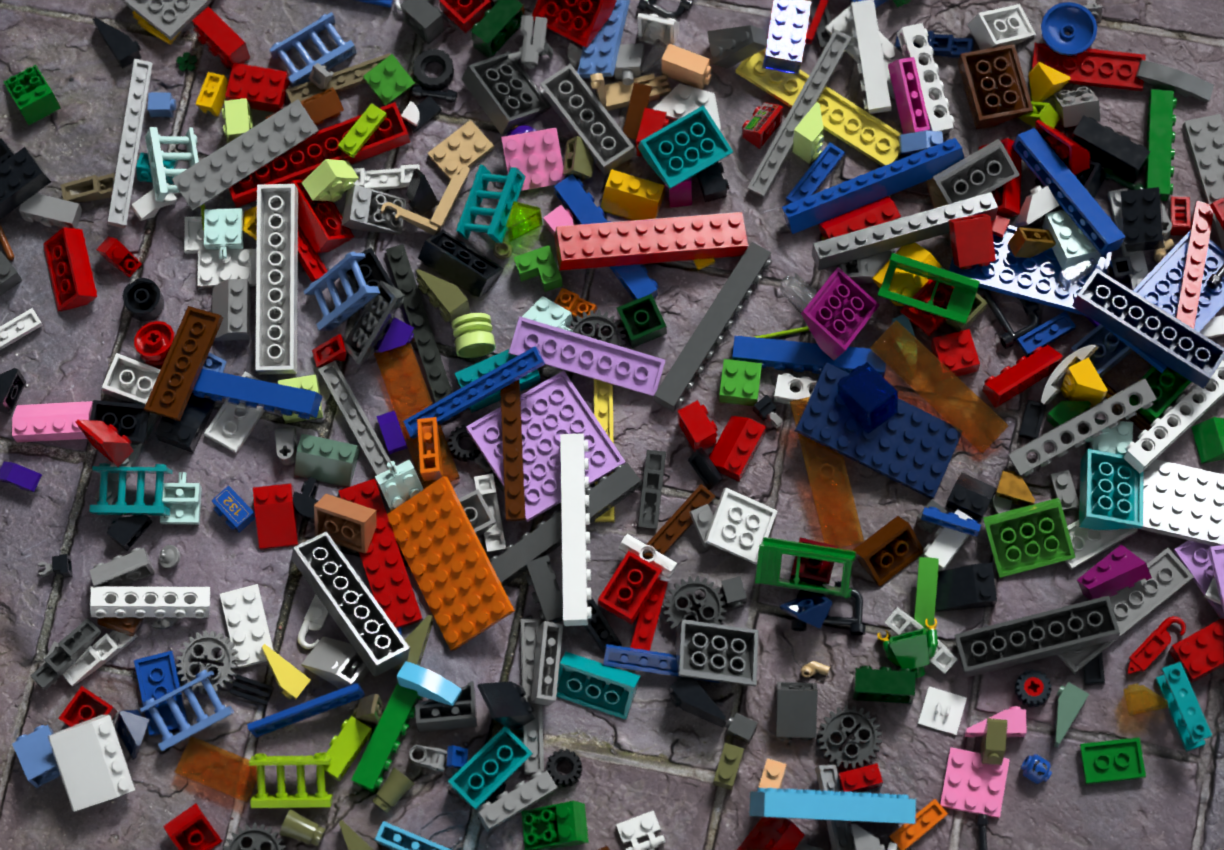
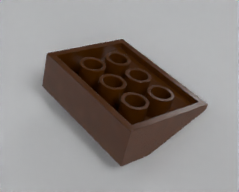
M1015 44L967 52L960 55L957 64L976 130L993 127L1033 112Z

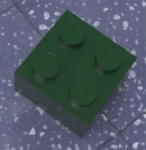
M652 293L617 307V317L622 327H624V332L632 348L667 334V326Z

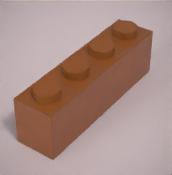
M333 87L301 101V104L316 126L322 124L324 119L328 117L335 118L341 114V111H344Z

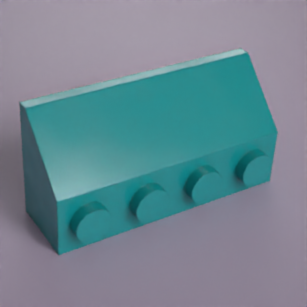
M565 652L559 664L556 697L626 720L637 691L640 675L615 667L605 666L603 663Z
M504 726L448 780V783L464 801L476 810L533 753Z

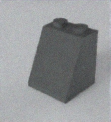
M777 682L776 737H780L782 740L800 737V740L805 741L816 738L818 694L816 683Z

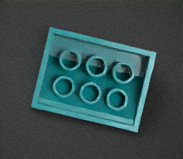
M704 105L641 140L638 145V149L646 162L669 189L733 153V150Z
M1087 449L1080 460L1079 527L1092 530L1142 528L1144 471L1141 474L1137 472L1123 458L1124 455Z

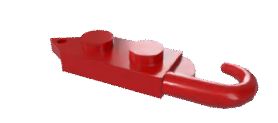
M1176 616L1165 619L1129 657L1128 660L1130 662L1127 674L1144 672L1170 644L1171 636L1167 631L1168 627L1172 623L1179 624L1181 626L1180 636H1183L1186 631L1185 622Z

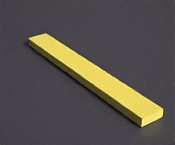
M594 379V416L614 444L613 385ZM614 507L599 516L595 522H614Z

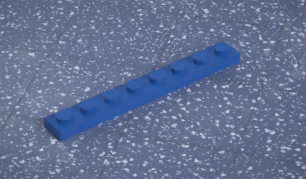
M534 346L404 420L403 422L412 439L418 437L417 419L436 417L437 424L439 425L545 365L538 348Z

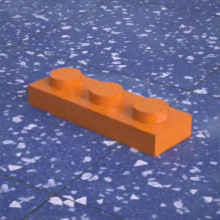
M934 799L915 815V824H903L889 836V839L897 844L899 850H906L944 819L948 813Z

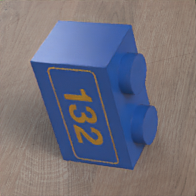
M227 486L211 500L214 505L212 509L219 517L223 515L227 519L225 523L231 530L236 529L240 533L256 519L254 511L230 486Z

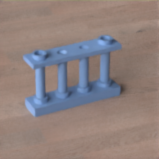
M332 12L322 15L316 22L284 41L275 43L269 49L272 59L280 57L291 73L288 79L292 87L310 81L309 76L313 65L317 63L321 66L325 65L328 71L356 54L353 42L351 40L344 42L333 27V24L336 22ZM324 29H327L338 45L333 51H328L317 35ZM311 38L322 54V57L316 61L311 59L301 44ZM294 47L307 64L301 70L295 68L286 54L287 51Z
M350 252L346 254L344 259L317 281L310 283L309 287L303 291L306 295L316 296L323 314L322 320L316 324L319 331H333L380 294L378 286L366 285L358 262L365 258L364 253ZM351 268L359 286L355 294L346 275V272ZM338 278H340L347 295L346 301L343 303L334 284ZM327 287L335 305L331 313L322 293Z
M203 670L196 674L197 678L157 700L151 698L143 703L144 707L140 708V711L145 712L149 710L163 736L161 738L163 742L158 744L161 751L176 745L234 713L231 706L225 707V705H222L208 678L214 675L213 671L207 672V670ZM199 682L203 684L215 707V714L209 717L207 714H204L191 689L192 686ZM183 691L198 718L196 719L198 723L193 726L187 724L173 697ZM167 701L180 726V732L174 736L172 733H169L156 708V705Z

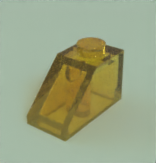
M1136 683L1128 685L1126 689H1123L1130 716L1169 708L1166 699L1144 685L1139 686Z

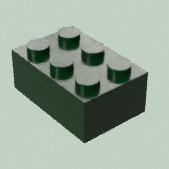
M497 0L495 6L485 12L483 19L473 25L471 29L473 47L488 59L492 58L521 27V18L525 16L524 5L518 0Z
M860 666L856 668L854 674L853 700L912 704L915 696L916 672H911V669L907 668L893 671L889 667H880L877 670L871 669L870 666Z

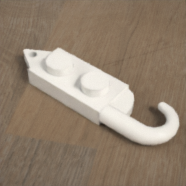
M316 594L298 633V643L305 649H313L320 641L317 639L313 644L306 643L305 636L308 630H320L329 615V612Z

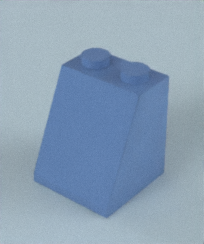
M49 725L38 726L34 729L33 733L29 735L24 734L18 737L16 742L12 743L27 780L36 788L61 776L48 739L49 735L54 734Z

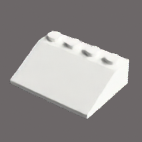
M110 715L97 716L48 736L73 811L117 798L135 790Z

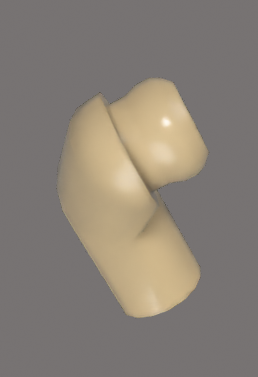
M1172 239L1165 241V248L1155 249L1154 260L1157 263L1166 256V251L1175 247Z
M812 661L801 668V675L804 678H809L816 673L827 676L830 667Z

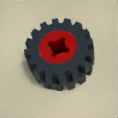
M1027 670L1021 674L1015 684V695H1017L1018 701H1021L1023 705H1028V707H1038L1044 704L1049 698L1052 688L1050 679L1046 677L1047 675L1045 673L1042 674L1039 670Z

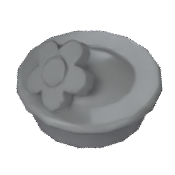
M174 545L165 546L159 555L160 564L164 568L175 567L181 558L179 550Z

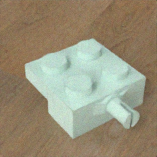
M242 208L205 209V249L219 250V259H227V249H243Z
M544 296L522 316L573 332V330L567 328L571 325V321H573L572 312Z
M1095 419V422L1101 425L1104 420ZM1119 421L1120 424L1111 429L1109 427L1102 429L1103 433L1095 438L1090 436L1084 440L1085 442H1090L1092 450L1125 455L1127 452L1125 448L1132 442L1133 422Z
M410 460L397 466L394 461H390L392 466L389 462L387 463L389 470L375 476L390 511L424 490Z
M179 472L178 483H163L162 503L170 508V516H160V523L200 525L202 487L200 483H186L187 473L183 472L182 474V472Z

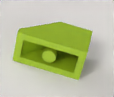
M1031 101L1033 112L1018 117L1035 129L1036 120H1040L1055 128L1061 119L1050 103Z

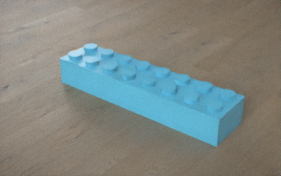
M757 788V792H750L749 816L915 824L916 799H909V795Z

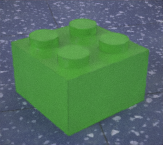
M393 54L363 76V80L384 106L391 104L415 85V82Z
M724 359L719 402L754 406L758 402L762 363Z

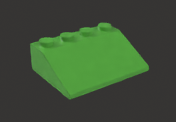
M1059 498L983 518L999 578L1076 558Z

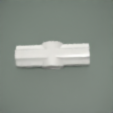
M629 534L623 538L619 546V550L627 554L630 551L644 559L643 555L645 553H651L653 558L646 561L660 568L662 575L668 579L677 566L675 561L657 552L653 546L646 545Z

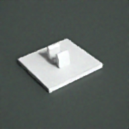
M929 686L918 724L957 735L967 698Z

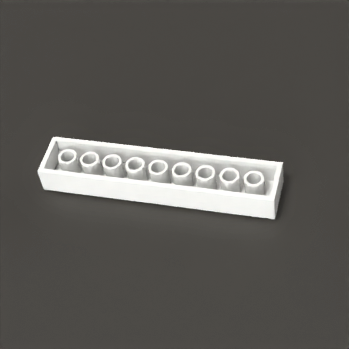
M295 184L257 185L256 371L259 375L297 374L298 189Z

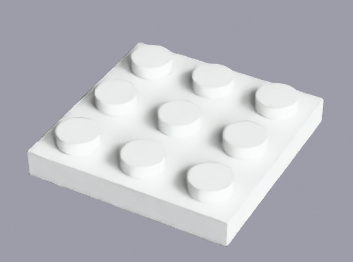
M724 488L704 542L757 565L759 545L763 542V537L769 536L777 510L733 490Z

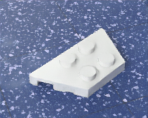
M679 83L653 108L654 110L667 112V119L676 121L704 105L721 131L715 93Z

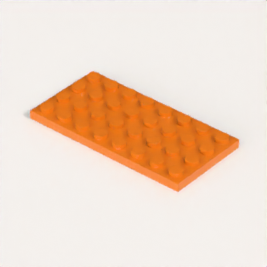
M447 476L441 477L387 514L395 539L451 651L458 649L515 612Z

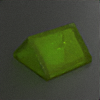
M513 202L506 224L510 242L543 225L539 207Z

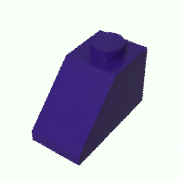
M394 317L392 322L386 326L384 335L381 340H378L374 352L381 353L410 343L414 335L412 333L414 327Z

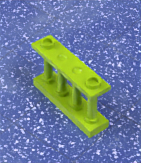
M263 753L255 754L251 757L249 766H257L258 793L251 798V808L331 807L333 794L325 792L324 765L330 764L331 755H326V753H315L314 756H266ZM265 765H277V793L275 795H268L266 792ZM285 765H296L297 792L295 794H288L285 791ZM304 765H316L317 792L315 794H307L305 792Z

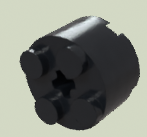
M148 278L135 279L123 291L124 304L133 318L139 321L155 320L162 312L164 298L159 287Z

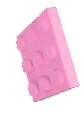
M557 127L501 137L507 173L509 174L510 168L514 167L518 168L526 176L521 191L556 185L565 179Z
M950 747L940 805L944 808L978 815L986 814L988 817L999 819L1010 759L1003 758L1002 765L982 764L981 753Z

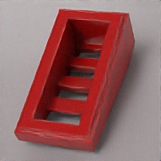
M1171 196V235L1185 236L1190 231V197Z

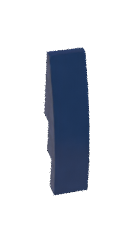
M927 31V40L929 46L933 49L934 56L959 58L962 53L973 51V38H954L953 35L935 34L934 31ZM897 35L895 47L902 50ZM913 42L916 48H920L918 43Z

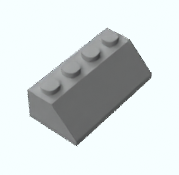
M997 139L933 176L947 203L951 204L989 193L1020 174L1002 142Z

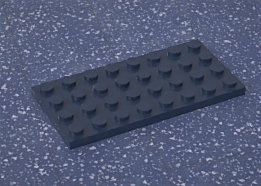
M827 362L821 370L794 430L930 499L935 497L963 430Z

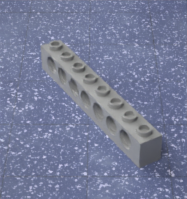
M1141 379L1009 453L1007 456L1018 475L1028 476L1035 471L1034 468L1041 465L1043 467L1052 462V457L1056 455L1061 457L1069 452L1068 448L1072 446L1077 448L1085 444L1084 439L1090 436L1095 438L1103 433L1102 429L1106 427L1111 429L1120 424L1118 420L1124 417L1129 419L1137 414L1136 410L1141 407L1143 410L1154 405L1152 401L1157 398L1146 379ZM1133 394L1138 397V403L1135 406L1129 403V397ZM1115 404L1121 407L1119 415L1112 413V407ZM1099 413L1104 416V422L1101 425L1095 422V416ZM1081 423L1087 426L1085 434L1078 432V426ZM1063 433L1070 435V441L1067 444L1061 441ZM1047 442L1053 444L1054 448L1051 453L1044 451V445ZM1029 452H1034L1037 456L1036 461L1033 463L1027 461V454Z

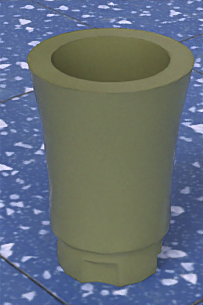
M393 767L389 777L372 801L388 813L415 783Z
M290 809L282 824L279 835L291 837L309 845L319 846L324 836L325 828L320 827L319 824L306 819Z

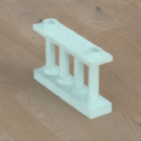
M149 127L145 139L156 202H163L169 193H180L176 185L166 183V176H177L187 170L166 169L163 166V160H189L190 167L199 162L196 149L197 136L194 135L193 128L188 129L185 137L161 136L158 134L157 127ZM186 144L187 153H165L161 151L160 145Z

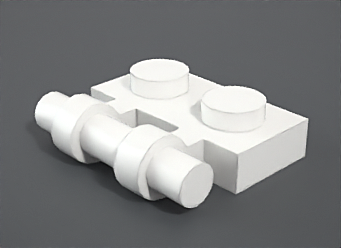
M654 810L616 824L623 844L632 843V847L625 850L655 849L660 844L665 843L663 835L658 837L654 835L655 832L661 830ZM648 835V841L638 844L637 839Z

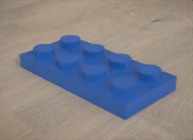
M173 651L134 660L142 703L151 698L157 700L181 687ZM181 692L173 697L188 724ZM167 701L156 705L168 731L178 730L180 726ZM149 710L145 711V717L149 719L147 725L149 735L161 734Z

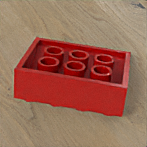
M538 0L532 16H534V21L535 17L547 18V28L588 48L611 16L617 0Z

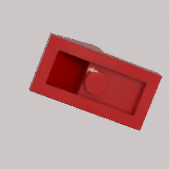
M341 334L336 335L312 350L316 367L322 368L335 360L346 361V350Z

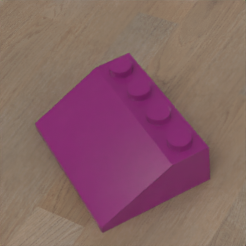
M837 267L804 308L801 315L819 348L831 359L835 360L848 348L880 305Z

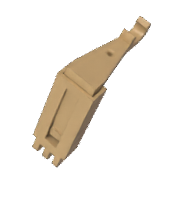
M602 73L590 75L592 89H595L597 99L607 111L629 106L633 84L624 85L620 81L605 85ZM653 73L633 78L635 83L652 86L649 101L660 99V96L668 95L671 92V89L668 88L670 86L669 82H665L668 80L667 75L655 77Z
M464 166L459 175L454 173L431 220L391 202H386L382 205L381 214L385 212L386 208H390L397 212L394 217L395 221L400 217L418 228L435 235L441 231L468 177L469 167Z

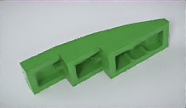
M919 557L914 620L929 630L926 627L925 620L928 619V625H934L939 558Z

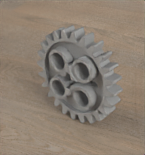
M204 631L203 636L197 632L196 639L190 636V643H183L186 647L185 650L179 649L183 655L177 657V659L181 660V663L176 665V667L182 669L177 673L183 676L181 681L189 683L196 679L194 669L198 666L200 667L199 673L203 670L209 672L218 669V675L215 678L211 676L208 679L216 692H220V686L226 689L225 682L232 683L230 676H237L233 670L239 668V666L235 665V662L239 661L240 658L234 656L238 653V650L232 649L235 644L229 643L230 638H223L224 635L222 633L216 634L215 631H211L210 635L209 632ZM203 647V654L198 656V650ZM222 650L221 657L217 659L216 653ZM192 659H199L207 662L211 660L215 663H224V665L217 666L209 663L205 665L201 662H192ZM201 682L192 686V691L197 692L199 690L201 694L206 692Z

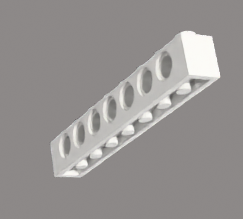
M1224 361L1221 362L1204 389L1194 383L1188 390L1190 391L1188 395L1183 394L1180 396L1174 408L1170 406L1163 413L1165 416L1162 419L1158 417L1150 425L1152 428L1149 431L1145 429L1138 436L1139 440L1136 443L1132 441L1125 448L1127 452L1123 458L1137 472L1141 474L1224 396V380L1218 377L1224 378ZM1168 423L1173 424L1174 427H1170ZM1155 435H1159L1161 439L1156 438ZM1142 447H1146L1149 451L1143 450Z

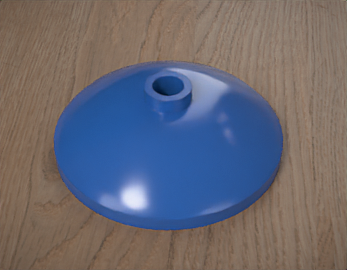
M1064 2L1053 6L1047 11L1042 20L1041 34L1044 42L1053 51L1062 55H1077L1086 51L1093 44L1097 34V23L1093 14L1086 7L1078 3ZM1064 32H1069L1071 35L1067 36Z

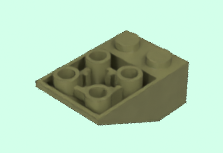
M420 269L416 270V280L419 283L418 288L423 294H428L431 305L434 308H439L441 311L440 315L445 322L449 321L451 324L457 317L471 313L468 299L456 285Z

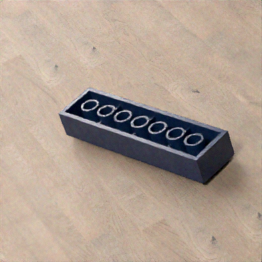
M1097 268L1072 304V307L1203 389L1224 359V348Z

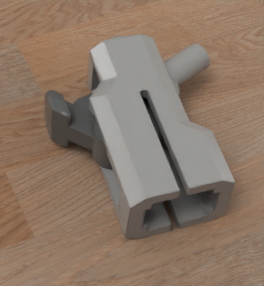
M522 16L520 34L524 37L523 46L520 47L519 52L508 55L510 62L521 59V64L524 65V68L534 69L535 66H538L539 56L548 55L550 59L553 58V49L547 44L545 39L547 18L535 17L534 35L532 36L534 16Z

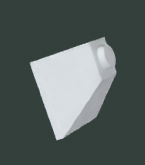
M1039 185L1030 191L1032 194L1027 196L1024 201L1020 215H1018L1015 222L1016 227L1029 225L1059 206L1048 186L1041 187Z

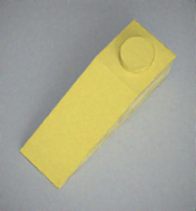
M264 644L261 650L279 688L283 690L281 694L289 700L292 698L296 700L311 679Z

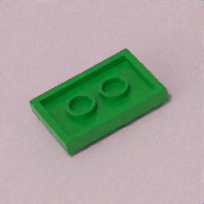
M1140 737L1079 745L1085 785L1146 777Z

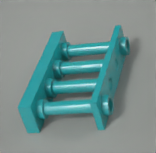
M480 164L456 231L467 240L471 231L487 233L496 243H502L526 176L518 168L514 167L510 168L507 176L494 175L484 165ZM500 182L505 183L502 192L486 191L488 183ZM483 198L499 200L495 209L481 208L480 205ZM477 215L493 216L489 226L474 224Z
M99 463V466H92L93 471L100 473L99 501L97 505H90L89 512L95 515L170 516V508L162 503L164 474H172L173 470L167 468L165 464H155V467H111V464ZM108 473H119L118 498L115 505H108L107 502ZM127 473H138L136 502H134V505H127V502H125ZM145 474H156L155 502L152 503V506L145 505L146 503H144Z
M1178 662L1162 668L1164 675L1156 677L1155 680L1185 751L1188 752L1205 746L1204 739L1213 735L1182 663Z

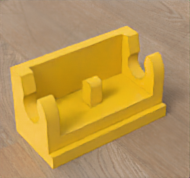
M207 73L195 103L204 113L210 111L211 114L219 117L226 99L225 94L229 82L225 75Z

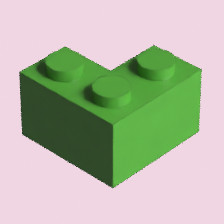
M549 245L514 257L515 267L521 282L539 276L545 292L563 286L560 272Z

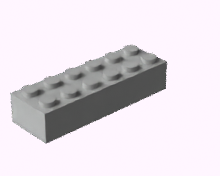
M571 64L540 83L542 95L575 137H581L594 163L604 176L610 173L611 169H616L635 156L633 144Z

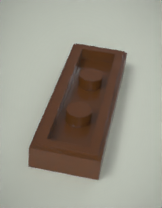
M635 82L633 84L623 133L628 139H637L644 109L648 107L652 86Z

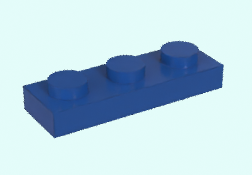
M1066 311L1018 338L1017 343L1028 357L1036 348L1040 346L1043 348L1074 330L1076 325Z
M924 507L921 520L975 537L978 536L981 524H978L974 519L967 518L965 520L959 518L954 513H942L935 507Z

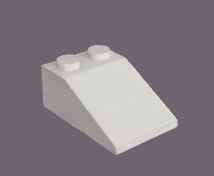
M1020 4L978 13L968 24L980 50L1011 44L1017 45L1036 36Z
M638 14L639 41L666 48L668 44L675 46L680 31V22L673 18H661L656 14Z
M116 353L102 385V391L106 395L123 401L146 405L160 369Z

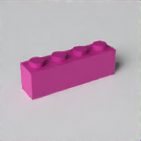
M915 58L898 59L888 64L903 134L931 130Z

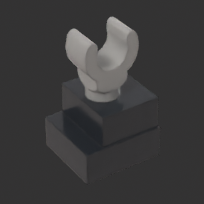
M768 395L764 396L754 405L753 411L763 421L769 418L776 429L782 425L783 420L774 413L776 406Z
M68 554L53 556L52 564H47L46 562L38 563L40 567H46L44 572H39V575L42 577L48 576L52 572H55L57 575L62 574L65 578L73 577L72 560Z

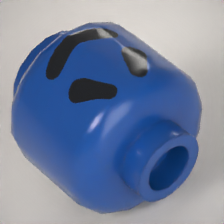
M1037 754L1028 755L1021 765L1023 776L1036 784L1042 781L1046 782L1052 774L1050 762Z

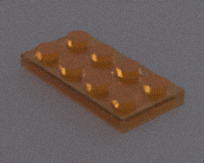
M192 736L175 770V774L245 803H248L257 783V766H249L250 760Z

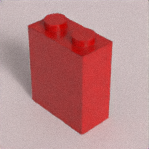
M984 213L948 220L954 265L960 269H970L972 265L986 266L990 265V262L996 261L991 216Z

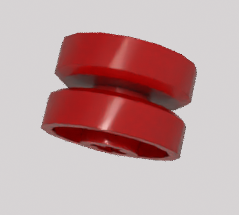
M154 321L142 326L136 333L134 346L143 362L161 370L174 340L175 333L166 322Z

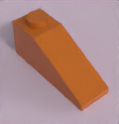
M437 418L417 419L421 476L424 481L438 480L443 477Z

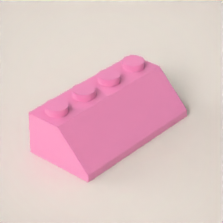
M93 401L17 405L12 417V436L17 443L87 439L75 422L78 419L90 420Z

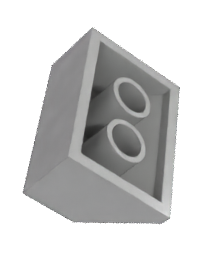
M228 279L213 286L212 313L223 317L214 341L250 340L251 287L248 279Z
M145 548L133 549L130 551V554L116 556L112 561L99 563L89 570L93 586L124 587L155 574Z

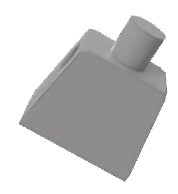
M644 43L620 45L614 78L622 79L624 85H631L634 82L633 78L641 77L644 62Z

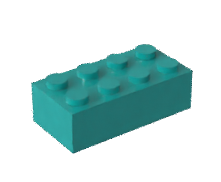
M509 349L454 373L459 388H462L517 356L508 354ZM537 369L520 378V391L541 382ZM499 390L469 407L471 413L500 401L501 391Z

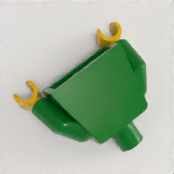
M934 618L935 624L932 626L928 625V619L925 620L928 631L924 628L891 637V633L885 629L887 633L885 638H882L881 633H878V638L883 641L882 645L887 659L896 666L912 669V672H916V678L923 677L925 675L923 666L930 664V659L934 657L938 646L937 630H935L938 625L936 618Z

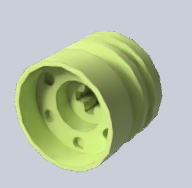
M470 313L459 316L452 321L453 335L456 338L454 341L458 356L476 358L490 354L496 349L494 335L491 333L493 328L490 315Z

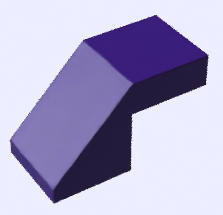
M395 410L376 416L389 454L407 449Z
M3 461L0 468L1 482L12 483L24 491L34 492L42 476L38 472L12 462Z

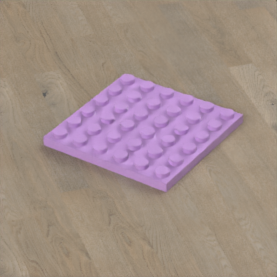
M564 370L520 395L526 521L528 522L561 503L560 434H584V439L588 440L589 451L585 452V458L589 459V470H585V477H589V486L612 473L617 466L625 465L626 462ZM501 407L466 426V430L504 486Z

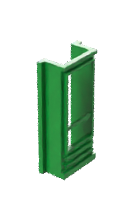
M892 253L885 278L877 296L966 325L980 281ZM896 268L936 281L928 303L888 291ZM939 282L954 287L947 309L933 305V299Z
M763 537V542L759 545L755 583L850 598L852 589H849L851 569L856 557V551ZM782 554L798 556L794 580L780 578ZM801 557L843 563L841 587L800 581Z

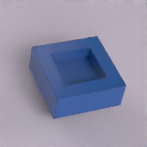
M454 745L448 746L447 766L461 769L467 763L468 749Z

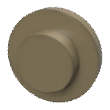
M506 241L496 243L493 248L495 257L501 260L509 258L512 254L511 245Z

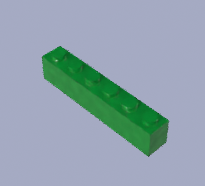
M1151 89L1148 98L1146 147L1150 153L1146 161L1145 189L1159 187L1162 201H1167L1169 195L1173 194V184H1170V178H1173L1174 166H1171V160H1174L1175 149H1172V143L1175 142V132H1172V126H1175L1176 115H1173V109H1176L1177 98H1174V91Z
M397 683L351 779L353 784L375 793L376 789L381 788L384 778H382L384 772L389 771L393 762L391 758L394 753L397 754L401 746L399 741L402 735L405 736L409 730L410 725H408L411 717L414 718L416 715L415 705L424 698L418 696L416 690L399 686V683Z

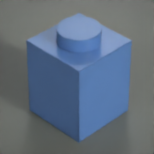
M171 92L148 93V112L151 117H173V110H176V99H173Z

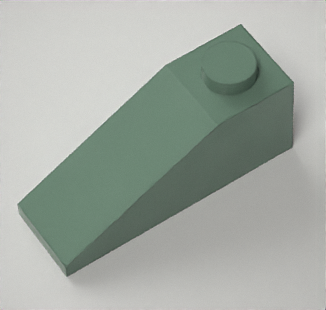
M1070 682L1067 683L1066 687L1062 685L1056 694L1059 697L1056 702L1054 746L1056 748L1089 696L1088 693Z

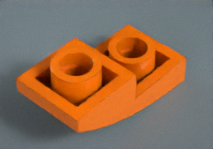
M564 288L561 289L554 303L572 312V316L575 318L577 315L583 318V312L590 315V310H593L594 313L597 310L595 304L581 299L578 294Z

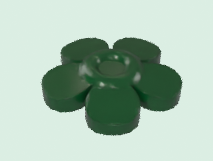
M184 52L183 57L179 56L176 59L177 64H179V70L182 72L186 71L187 68L189 71H193L195 69L194 64L198 61L197 57L191 56L189 52Z

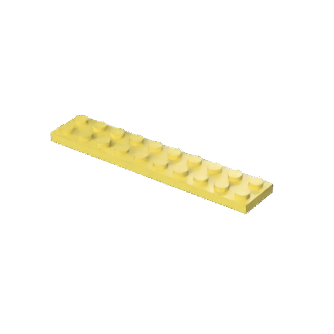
M767 48L743 60L736 69L738 75L792 108L810 76ZM825 87L818 100L824 129L881 166L896 161L901 155L899 135L902 134L829 87Z

